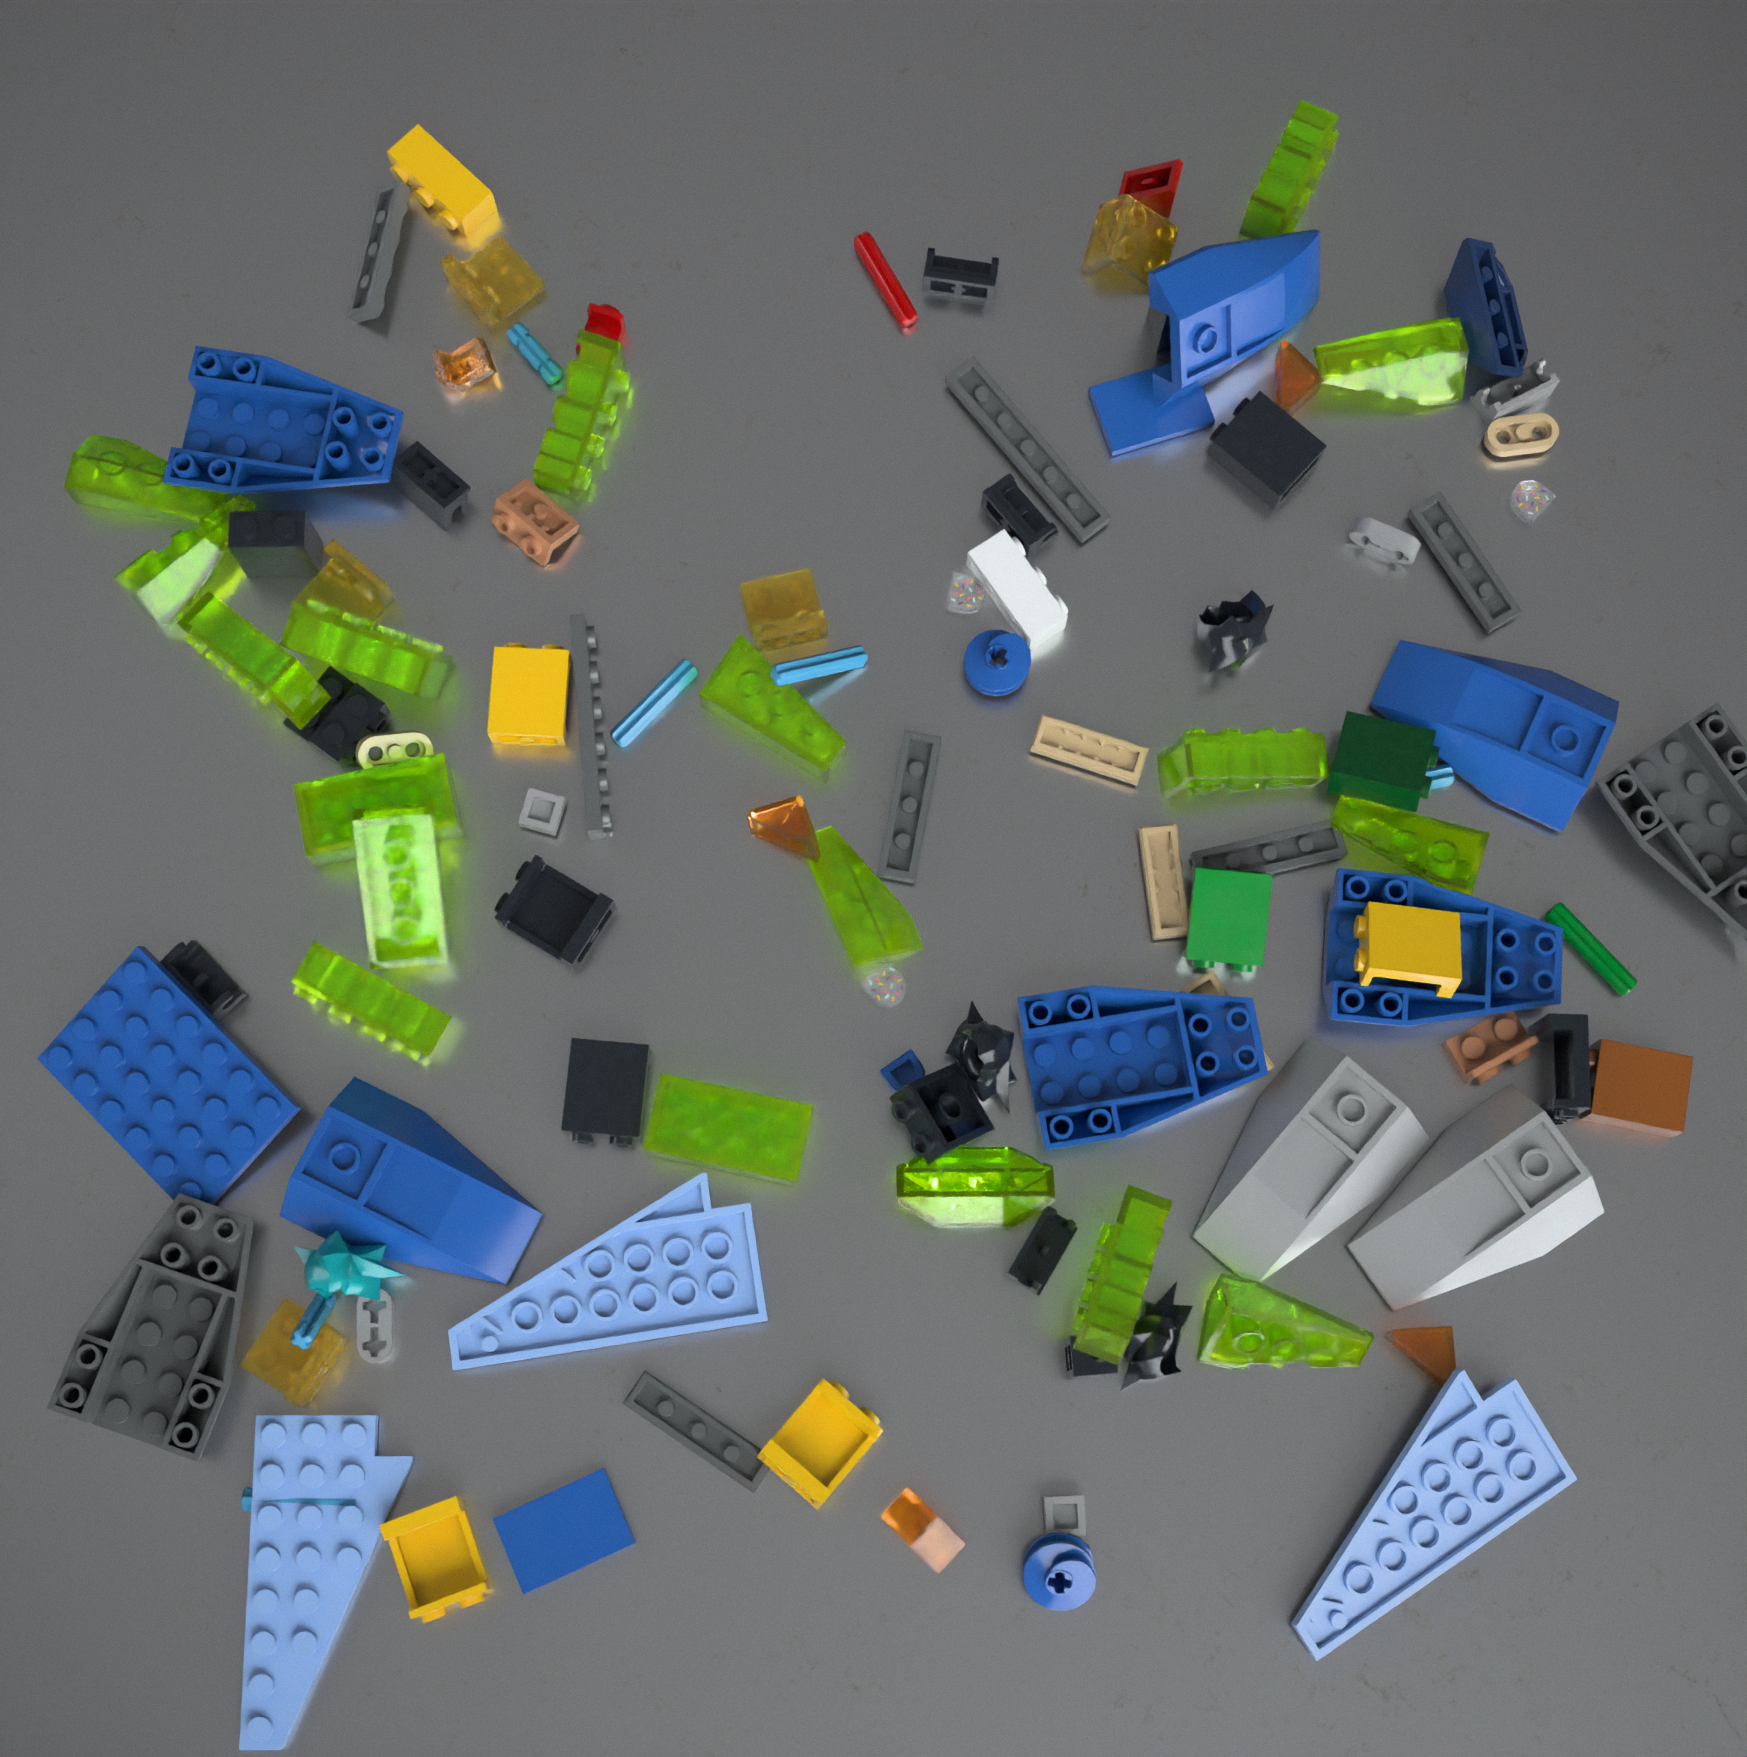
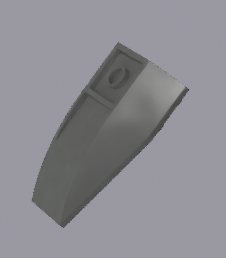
M1717 702L1662 740L1595 782V784L1637 844L1747 941V742Z
M179 1193L80 1329L47 1409L199 1462L231 1383L254 1219Z

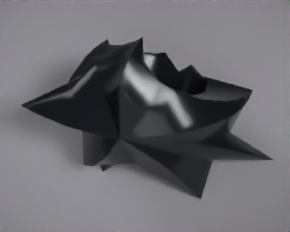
M1251 590L1238 602L1222 601L1219 607L1208 605L1203 614H1199L1197 621L1198 638L1207 651L1212 653L1209 672L1229 666L1232 670L1241 667L1247 658L1249 650L1268 642L1265 626L1274 604L1266 607L1262 599Z
M971 1001L967 1019L957 1028L945 1053L951 1055L957 1062L982 1102L994 1096L1010 1114L1009 1084L1017 1082V1078L1010 1065V1055L1015 1033L995 1024H988L987 1021L983 1020L973 1001Z
M1177 1281L1156 1304L1144 1300L1140 1318L1114 1334L1121 1346L1118 1351L1129 1361L1120 1391L1141 1379H1156L1182 1372L1176 1366V1354L1193 1306L1174 1305Z

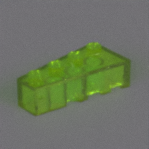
M1300 99L1283 133L1282 143L1277 144L1268 168H1265L1260 178V183L1249 200L1240 234L1254 239L1293 233L1299 219L1295 218L1294 215L1298 208L1305 210L1313 192L1312 189L1308 188L1311 179L1319 180L1327 162L1321 158L1325 150L1333 151L1340 135V131L1335 130L1339 115Z
M209 591L177 623L188 634L184 640L201 655L204 651H207L208 653L205 657L220 671L227 668L229 671L226 674L243 689L246 686L250 687L248 691L264 706L269 703L300 730L332 698L295 657Z
M739 634L699 692L701 707L826 784L846 755V740L790 684L775 685L773 678L770 677V671L773 669V666Z
M1192 728L1183 731L1180 737L1157 754L1161 798L1175 797V793L1180 789H1192L1193 796L1208 795L1209 791L1219 790L1225 786H1230L1231 793L1246 792L1260 787V783H1264L1265 790L1314 787L1330 776L1324 733H1310L1308 728L1292 729L1287 733H1275L1273 728H1262L1252 733H1241L1238 728H1227L1218 731V733H1205L1203 728Z
M1128 1184L1111 1225L1104 1222L1098 1235L1096 1245L1102 1246V1250H1095L1088 1268V1272L1094 1274L1093 1279H1086L1079 1298L1080 1301L1086 1304L1084 1308L1078 1306L1070 1328L1077 1332L1072 1348L1119 1365L1132 1336L1144 1297L1142 1294L1154 1264L1152 1261L1164 1232L1162 1226L1170 1212L1172 1200Z

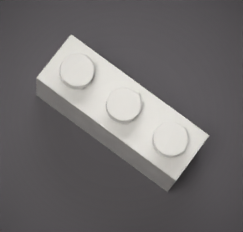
M1005 529L970 550L967 554L966 566L1012 630L1025 640L1031 651L1065 629L1068 609L1063 600L1058 595L1053 596L1045 586L1047 581L1042 571L1037 566L1032 567L1024 557L1026 552L1021 542L1016 537L1010 538Z

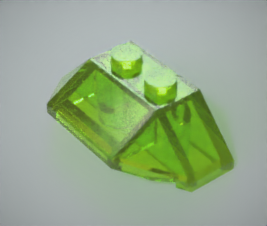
M961 1147L954 1153L929 1165L924 1157L916 1156L907 1164L902 1163L896 1166L897 1203L934 1227H1015L1055 1202L1053 1166L1045 1162L1040 1163L1032 1156L1013 1147Z

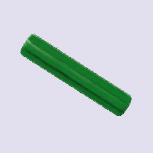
M1563 903L1555 904L1546 913V919L1551 924L1563 928V937L1619 995H1626L1637 985V979Z

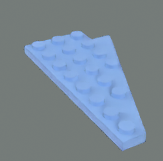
M700 1173L449 1329L452 1369L456 1371L768 1321L751 1203L712 1209L707 1173Z
M1458 1367L1453 1370L1291 1622L1307 1650L1316 1661L1577 1480L1515 1378L1509 1376L1480 1396L1464 1369Z
M256 1415L239 1750H281L284 1748L382 1534L379 1525L388 1521L414 1464V1456H377L379 1415ZM292 1498L355 1499L356 1505L339 1506L262 1502V1500Z

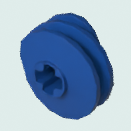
M1004 630L985 631L978 634L966 648L963 661L965 677L973 688L983 694L991 696L1010 694L1018 689L1028 676L1031 665V651L1025 640L1016 633H1009ZM1000 658L1004 661L1003 666L999 663L996 667L990 664L991 659L996 661Z
M1057 1532L1039 1537L1028 1547L1023 1558V1581L1026 1592L1036 1603L1047 1609L1065 1611L1075 1609L1088 1601L1095 1589L1096 1574L1091 1549L1086 1542L1070 1533Z

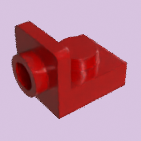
M589 303L587 308L588 320L575 349L577 356L610 367L626 331L624 317L618 309L611 305L601 304L599 306Z

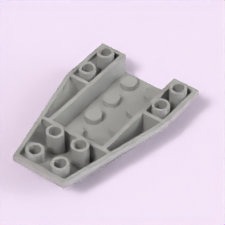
M1309 1037L1260 1094L1192 1237L1246 1284L1254 1288L1382 1196L1430 1137L1409 1107L1351 1058Z
M1510 1084L1443 1132L1349 1242L1347 1248L1391 1310L1396 1311L1541 1257L1605 1211L1592 1174L1548 1114Z

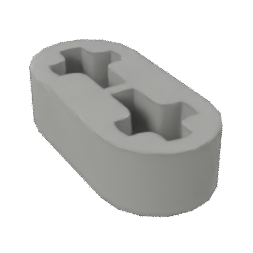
M1365 516L1356 518L1349 534L1350 539L1355 544L1401 564H1412L1421 547L1419 540L1412 535Z
M380 1288V1300L386 1302V1308L379 1310L378 1323H374L373 1312L366 1310V1304L373 1302V1299L359 1296L356 1305L357 1352L363 1360L373 1364H381L389 1360L395 1351L396 1345L395 1301L392 1295ZM374 1328H378L379 1340L386 1342V1348L380 1349L377 1357H374L373 1351L366 1350V1344L373 1342Z

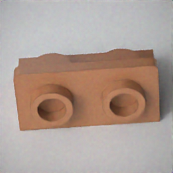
M527 478L496 499L490 520L500 533L511 539L527 556L533 558L541 566L549 562L552 551L577 533L580 525L577 520Z
M1513 1011L1494 1014L1448 1039L1442 1045L1465 1083L1477 1078L1480 1084L1501 1073L1497 1067L1498 1065L1510 1060L1514 1066L1532 1056L1533 1053L1530 1048L1540 1041L1536 1035L1531 1038L1529 1037Z

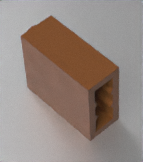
M1600 1039L1591 1044L1589 1048L1591 1108L1582 1112L1580 1119L1667 1137H1674L1684 1132L1693 1065L1692 1056L1607 1039Z

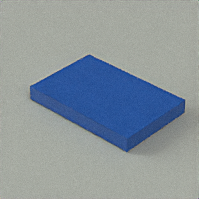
M1169 363L1089 387L1088 394L1110 454L1115 456L1214 426L1215 418L1203 387L1159 408L1154 406L1152 373L1171 364Z
M605 1468L493 1519L523 1595L636 1543Z

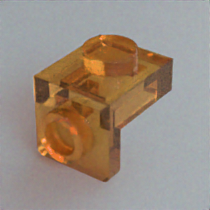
M479 337L472 339L450 354L440 350L432 353L436 365L434 372L438 380L443 385L461 392L466 391L497 372L486 341Z

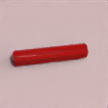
M869 232L857 235L854 238V247L900 326L907 327L915 323L918 313L873 236Z

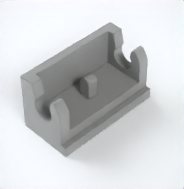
M1541 358L1533 362L1531 366L1524 369L1523 375L1520 377L1509 376L1490 387L1478 390L1476 394L1470 397L1487 427L1498 418L1513 416L1551 396L1560 379L1556 373L1546 377L1543 372V366L1546 363L1545 359Z

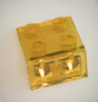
M1122 194L1100 204L1081 267L1090 273H1094L1114 265L1149 287L1148 272L1169 263L1179 228L1128 194Z
M502 236L495 238L467 261L463 260L460 263L452 253H449L440 260L447 283L491 331L546 288L545 282Z
M332 539L323 548L329 562L291 602V606L342 651H347L395 600V597L387 583L336 540Z
M802 569L740 584V592L756 654L828 638V624L825 612L820 607L811 569Z
M284 1299L241 1362V1367L284 1394V1399L296 1407L307 1408L351 1339L324 1323L310 1348L302 1350L299 1345H293L290 1338L306 1310L292 1301Z

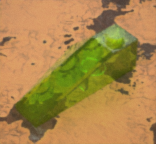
M242 494L233 496L203 515L198 522L199 527L184 532L179 530L171 536L172 542L169 546L158 553L153 548L149 549L115 575L113 579L149 618L161 627H164L166 624L175 623L184 615L185 609L192 604L228 549L229 511H253L256 506L252 499Z
M1343 795L1340 796L1331 822V827L1428 883L1471 896L1477 884L1490 836L1488 832Z
M833 826L797 839L854 978L924 950L909 912Z

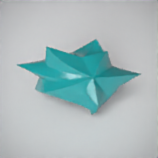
M338 1229L333 1234H330L319 1245L318 1249L294 1247L305 1264L304 1279L307 1289L316 1290L325 1301L333 1293L340 1290L343 1291L344 1295L355 1294L360 1297L380 1300L381 1278L407 1276L381 1263L386 1244L351 1246L343 1241Z

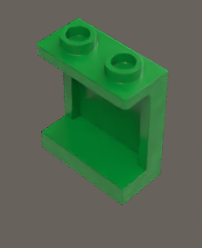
M1192 865L1190 880L1193 884L1186 948H1183V956L1186 959L1192 960L1191 966L1214 968L1215 962L1230 963V970L1252 972L1253 966L1263 967L1272 874L1268 872Z

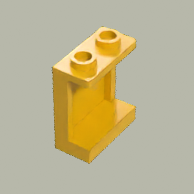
M513 642L506 643L504 647L494 646L487 734L492 743L567 747L568 732L565 723L569 669L572 668V657L569 650H564V647L555 644L543 645L542 649L527 648L524 644Z
M1368 901L1362 916H1356L1354 938H1359V948L1355 952L1354 970L1360 972L1361 986H1368L1373 977L1436 984L1437 997L1452 998L1462 980L1460 913Z
M824 1378L821 1379L815 1389L757 1456L758 1459L817 1510L883 1432L882 1428L878 1426L880 1420L873 1412L863 1406L860 1409L848 1400L850 1394L843 1386L834 1380L829 1383Z
M462 1496L451 1497L379 1525L384 1541L388 1540L410 1606V1611H408L410 1619L421 1616L424 1624L446 1615L444 1607L459 1601L462 1609L485 1600L482 1592L492 1589Z

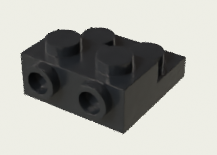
M329 666L283 721V724L287 729L344 770L349 763L353 764L357 761L355 750L358 742L363 737L380 733L389 720L388 715L390 711L383 701L357 682L354 684L333 667Z
M957 1063L912 1081L889 1097L892 1102L891 1111L894 1118L898 1122L905 1124L912 1137L911 1146L913 1151L918 1156L924 1157L928 1165L954 1153L962 1146L987 1135L995 1129Z

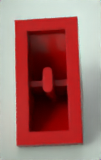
M1177 159L1124 172L1116 203L1120 207L1169 218L1183 162Z

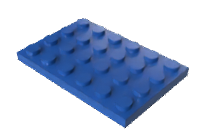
M137 946L37 1058L173 1201L180 1193L214 1205L302 1109V1106L145 946Z

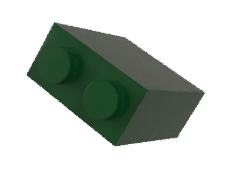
M1346 711L1330 772L1327 792L1417 812L1420 798L1428 799L1433 777L1425 776L1427 767L1435 769L1440 747L1433 746L1436 731Z

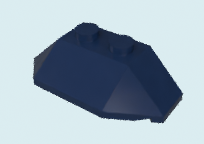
M1466 238L1461 243L1443 290L1458 356L1493 374L1518 378L1523 375L1528 348L1513 285L1504 266L1495 256L1496 250L1493 243Z

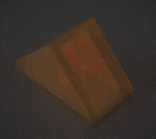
M1281 341L1275 356L1276 404L1292 416L1319 391L1325 376L1289 341Z
M802 794L751 809L747 814L751 836L814 862H818L820 859L817 836Z
M1452 1326L1400 1328L1390 1330L1384 1335L1387 1341L1441 1388H1443L1453 1370L1456 1369Z
M909 1488L881 1516L938 1574L966 1545Z

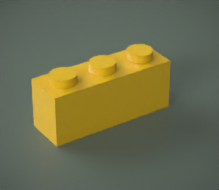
M419 124L387 151L391 163L389 170L395 179L404 184L408 183L414 188L416 197L424 206L429 208L432 205L440 212L439 217L449 229L455 230L457 228L467 237L497 210L492 191Z

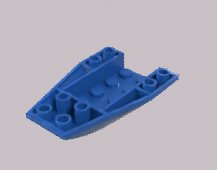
M1312 229L1208 245L1148 272L1150 307L1170 316L1171 364L1152 373L1154 406L1159 408L1216 380L1283 335L1312 309L1320 298V231Z
M202 346L195 347L188 380L196 392L182 448L171 447L163 478L165 484L240 495L387 483L390 481L404 418L403 411L268 356Z
M1400 640L1369 706L1387 720L1435 730L1433 746L1440 747L1437 759L1444 764L1451 765L1456 774L1491 801L1561 833L1594 775L1615 727L1619 701L1551 670Z
M1338 868L1325 921L1322 991L1329 1020L1411 1027L1561 1004L1563 928L1416 876ZM1368 901L1460 913L1462 980L1452 998L1437 997L1436 984L1373 977L1368 986L1360 985V972L1354 970L1355 952L1359 948V938H1354V923L1357 915L1362 916Z
M1096 985L1017 998L1021 1044L1033 1110L1045 1151L1124 1138L1268 1074L1253 998Z
M356 1077L347 1084L327 1107L290 1176L280 1212V1217L324 1239H327L330 1234H333L338 1229L343 1241L351 1246L386 1244L383 1259L504 1285L508 1284L543 1216L537 1208L423 1110Z

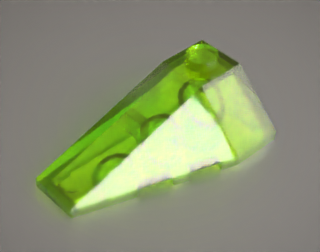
M1459 317L1426 320L1319 345L1313 349L1322 383L1357 391H1363L1366 388L1385 392V397L1396 399L1398 396L1416 399V404L1426 406L1459 403L1462 400L1469 348Z
M92 434L72 454L63 487L74 502L79 505L215 529L220 527L227 494L222 492L165 484L163 478L167 466L166 460L128 440Z
M1221 1273L1206 1301L1197 1359L1200 1363L1232 1370H1248L1249 1364H1271L1272 1369H1285V1363L1305 1362L1311 1368L1359 1367L1375 1338L1372 1332L1258 1281Z

